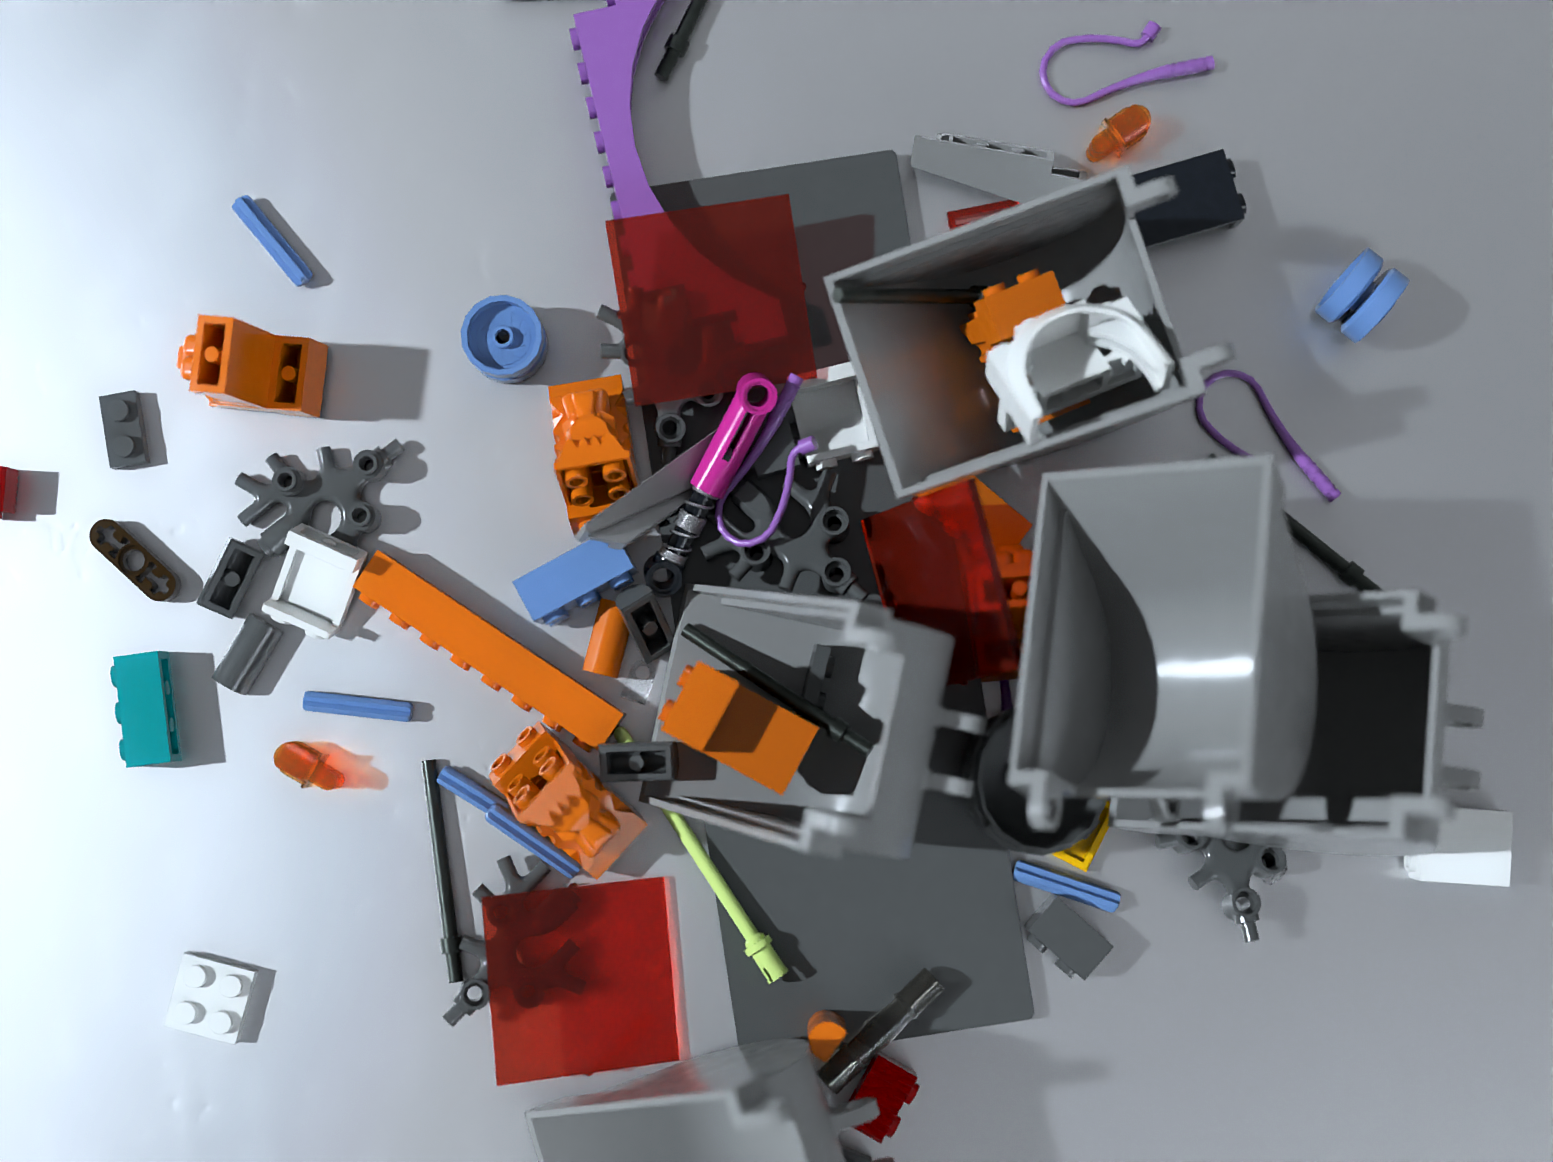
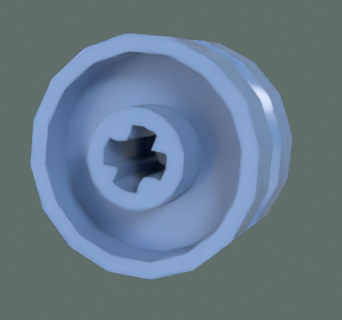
M1369 247L1345 269L1315 308V312L1329 323L1338 320L1350 309L1341 323L1340 331L1354 343L1359 342L1389 313L1410 282L1396 268L1385 271L1373 282L1383 267V258Z
M508 295L489 296L472 307L465 316L461 328L462 348L469 361L490 380L503 384L518 383L533 376L544 363L548 350L547 333L534 310L521 299ZM505 335H509V336H510L508 342H506V343H504V344H500V343L503 342V340H502V337H503V336H505Z

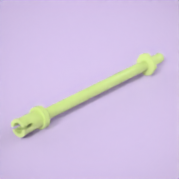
M621 726L615 729L613 735L617 743L635 742L624 727ZM660 808L745 938V947L747 949L744 952L747 957H753L766 977L768 984L786 974L789 970L770 944L773 941L769 934L765 936L764 933L757 931L683 815Z

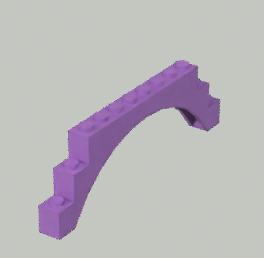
M606 0L607 7L573 14L575 28L569 29L573 50H581L583 62L577 63L581 84H589L591 96L586 97L585 100L590 120L597 118L600 131L593 132L598 154L605 153L608 166H603L602 171L606 188L613 187L616 196L615 201H610L614 222H622L625 233L623 236H618L623 258H631L633 270L627 271L630 288H643V302L658 299V296H662V289H684V297H688L687 318L690 317L692 328L735 318V321L730 322L732 337L735 344L741 343L746 353L786 344L788 334L779 299L730 277L698 253L670 222L648 184L635 147L631 119L633 79L644 40L666 0Z

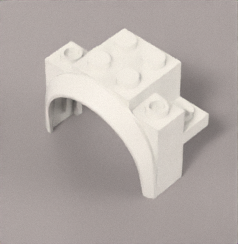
M1127 297L1114 302H1105L1101 305L1088 304L1084 299L1071 305H1062L1059 308L1043 313L1036 318L1027 319L1020 325L1015 326L1013 342L1009 344L1002 343L987 352L985 376L1000 398L998 411L1000 426L1004 432L1018 427L1027 443L1031 445L1042 440V435L1038 430L1040 418L1141 377L1142 372L1157 393L1168 389L1175 362L1152 334ZM1097 347L1112 351L1108 355L1103 356Z

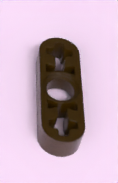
M102 519L91 527L89 538L93 547L147 597L154 601L169 602L179 595L181 590L179 576L122 523L111 519ZM104 529H115L113 537L119 543L125 544V546L119 549L113 543H103L105 540V535L102 533ZM139 550L144 555L145 562L141 569L132 571L128 568L126 559L132 551ZM150 572L157 578H168L166 586L169 590L167 593L161 591L156 593L158 584L152 578L145 577L143 581L141 578Z

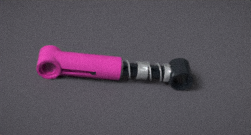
M748 373L738 381L736 394L690 481L694 485L692 486L694 491L689 501H685L687 504L685 509L681 508L678 516H676L677 518L674 521L676 526L674 530L670 529L672 534L668 542L663 543L660 550L650 556L644 564L643 574L646 586H649L657 597H670L681 588L683 581L682 572L686 567V559H688L686 553L692 551L691 543L693 539L700 536L699 534H701L707 522L706 514L708 510L715 507L714 499L724 498L767 413L776 405L778 399L777 390L773 383L761 373ZM755 385L764 386L766 393L761 401L750 402L747 400V394L751 387ZM660 568H667L672 571V576L665 582L654 580L653 575Z

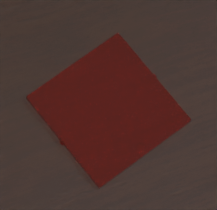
M789 194L605 221L619 305L616 315L621 319L635 407L736 391L738 381L744 375L753 372L765 375L773 385L786 383L790 373L804 380L817 378L804 295L806 284L802 282ZM755 385V386H753V387H751V388H757V387H763V386H762V385Z
M975 477L965 479L921 497L913 496L909 502L860 520L883 608L892 610L891 619L935 630L955 638L946 686L957 683L965 686L970 680L1021 668L1022 652Z
M663 876L579 886L576 883H571L569 887L481 897L496 1086L579 1074L591 1076L594 1072L679 1061Z

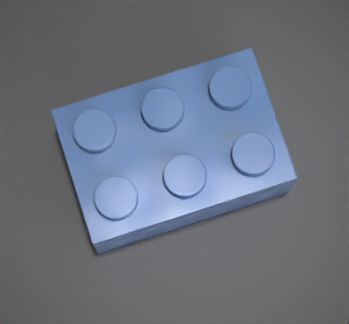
M590 539L512 582L532 620L536 623L552 627L569 618L570 616L567 611L576 606L582 607V609L588 608L599 602L602 598L600 593L612 588L616 592L635 582L632 576L639 573L626 547L622 550L608 548L609 543Z

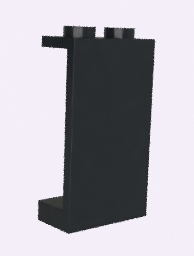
M1224 149L1132 175L1136 187L1156 179L1173 176L1179 191L1177 195L1168 200L1135 212V219L1145 248L1227 224L1229 229L1235 228L1245 219V199L1241 193H1237L1233 181L1236 178L1235 167L1232 160L1226 158Z

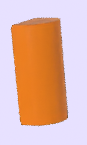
M604 598L600 600L583 670L618 679L630 632L615 601Z
M820 1010L814 1013L807 1025L808 1043L811 1051L822 1062L825 1063V1061L827 1062L847 1034L844 1018L831 1010Z

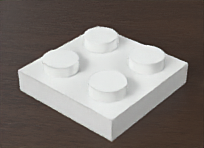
M189 951L183 953L163 1026L236 1045L241 1037L259 970Z

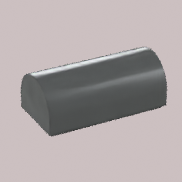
M228 537L196 603L199 606L233 619L265 553L242 541Z
M635 584L622 590L616 597V606L643 661L649 664L671 650L674 635L654 592L649 586Z
M249 613L212 678L236 693L247 695L284 631L255 614Z
M676 741L600 743L598 745L601 782L675 780L678 776L679 752Z

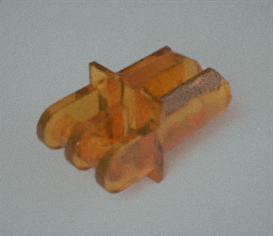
M1134 104L1131 107L1122 109L1108 120L1104 118L1098 128L1100 133L1092 139L1086 149V158L1093 163L1099 162L1112 152L1120 158L1126 150L1146 136L1151 125L1149 110L1143 105Z
M287 742L275 750L273 757L275 766L283 774L302 784L301 788L312 787L315 784L321 789L332 790L342 787L345 782L343 773L326 763L330 756L329 754H323L304 742Z

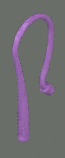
M1149 21L1141 33L1142 38L1137 40L1119 36L1093 34L1063 38L1050 46L1043 56L1039 75L1041 84L1049 97L1060 104L1075 107L1088 104L1134 85L1195 74L1201 71H1211L1215 69V63L1211 55L1205 56V58L1201 57L1167 64L1131 76L1078 99L1063 97L1053 90L1048 81L1046 71L1049 60L1057 50L1066 45L1086 42H1103L1128 47H1141L1148 41L1153 42L1161 30L1157 23Z
M1225 369L1213 373L1203 381L1206 390L1216 380L1224 377H1236L1248 382L1255 390L1279 437L1303 472L1322 494L1326 496L1329 502H1332L1341 495L1338 488L1336 489L1331 480L1325 476L1324 472L1316 466V463L1312 461L1288 433L1273 410L1263 389L1252 376L1239 370ZM1203 396L1197 398L1195 410L1199 422L1206 431L1235 455L1249 456V453L1235 446L1210 424L1203 410Z
M790 373L788 381H786L763 431L735 474L724 498L717 499L715 520L717 528L728 542L737 547H752L761 544L775 533L790 497L797 455L799 453L805 455L818 450V444L813 435L799 440L798 445L791 450L787 460L786 477L780 503L769 528L764 533L750 540L738 539L730 534L724 525L722 517L723 504L728 494L748 472L783 422V418L786 416L791 403L796 397V393L800 389V385L804 381V379L793 373Z

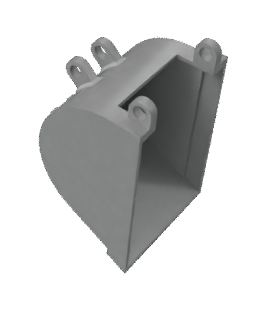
M1125 165L823 277L897 499L925 493L980 473L1021 463L1080 444L1147 419L1176 405L1206 395L1207 391L1200 372L1234 360L1236 355L1231 342L1223 343L1183 357L1135 219L1136 211L1168 200L1179 193L1173 176L1156 179L1136 187L1129 165ZM1037 268L1040 275L1053 270L1066 304L1071 305L1085 299L1088 304L1101 305L1105 302H1114L1127 297L1152 334L1175 362L1170 386L1168 389L1157 393L1142 372L1141 377L1089 398L1091 403L1038 424L1042 440L1029 445L1021 432L1012 433V430L1004 432L998 422L1000 398L985 376L986 363H981L979 360L981 350L978 346L971 345L968 338L961 333L959 328L960 325L970 321L967 314L976 311L975 308H972L969 304L835 303L832 299V293L835 288L969 289L973 285L992 287L1004 282L1007 289L1019 284L1016 278L1019 275ZM1097 347L1103 356L1108 355L1112 351Z
M1273 454L1042 473L1008 777L1009 786L1024 795H1029L1028 815L1031 826L1034 829L1054 830L1057 828L1061 816L1062 798L1148 799L1153 818L1156 821L1174 822L1177 819L1180 799L1205 800V822L1211 834H1231L1234 831L1240 814V800L1279 801L1289 796L1296 788L1307 763L1314 731L1317 703V652L1310 599L1284 516L1285 491Z
M685 583L651 742L676 741L679 752L678 776L675 780L643 781L638 801L809 853L841 858L842 851L848 850L877 856L910 859L924 792L928 789L966 797H972L974 781L933 773L929 765L936 731L944 726L984 735L987 719L945 710L942 705L955 638L947 634L891 619L892 610L859 601ZM688 623L692 624L800 696L814 644L832 647L830 656L836 658L831 678L824 677L821 692L826 693L823 711L833 718L840 717L851 724V730L874 744L873 750L867 757H864L845 743H836L826 736L827 731L819 727L782 796L660 730L664 722L657 719L668 698L676 701L683 688L676 684L686 665L689 664L695 667L698 660L795 715L797 713L681 636L683 628ZM804 719V720L810 722L811 724L817 726L816 724H814V723L811 722L810 720Z
M1419 589L1309 595L1317 652L1316 715L1307 763L1292 793L1279 801L1240 800V814L1234 831L1231 834H1211L1205 822V800L1180 799L1177 819L1174 822L1156 821L1153 818L1148 799L1111 798L1108 827L1152 834L1199 835L1260 846L1333 854L1414 856L1436 852L1439 846L1440 820H1454L1456 813V801L1441 798L1442 787L1458 790L1480 789L1481 772L1444 765L1446 726L1468 729L1482 728L1484 726L1483 709L1451 704L1447 701L1451 639L1466 636L1467 618L1457 614L1436 612L1437 599Z
M786 1038L740 1045L702 1055L595 1094L558 1099L526 1111L524 1115L539 1162H846L838 1139L839 1132L873 1120L880 1115V1111L875 1097L860 1098L835 1107L828 1106L809 1043L803 1039ZM887 1157L870 1162H895L894 1158Z

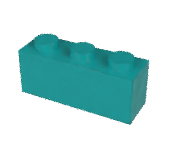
M152 651L113 657L114 666L111 667L110 677L113 686L117 687L118 702L115 704V717L122 728L123 739L119 742V752L121 759L126 762V768L182 761L169 652Z

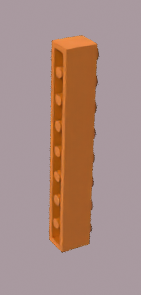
M377 550L352 586L361 592L358 599L375 610L381 605L392 613L389 619L405 630H408L410 625L422 633L419 639L436 651L442 646L452 653L450 660L466 671H469L472 666L483 674L480 679L483 683L498 692L501 687L514 694L511 699L513 703L527 712H530L533 707L544 715L541 720L543 723L559 733L562 728L575 735L572 742L588 753H591L593 748L599 751L598 745L600 743H608L615 729L626 716V713L383 551Z

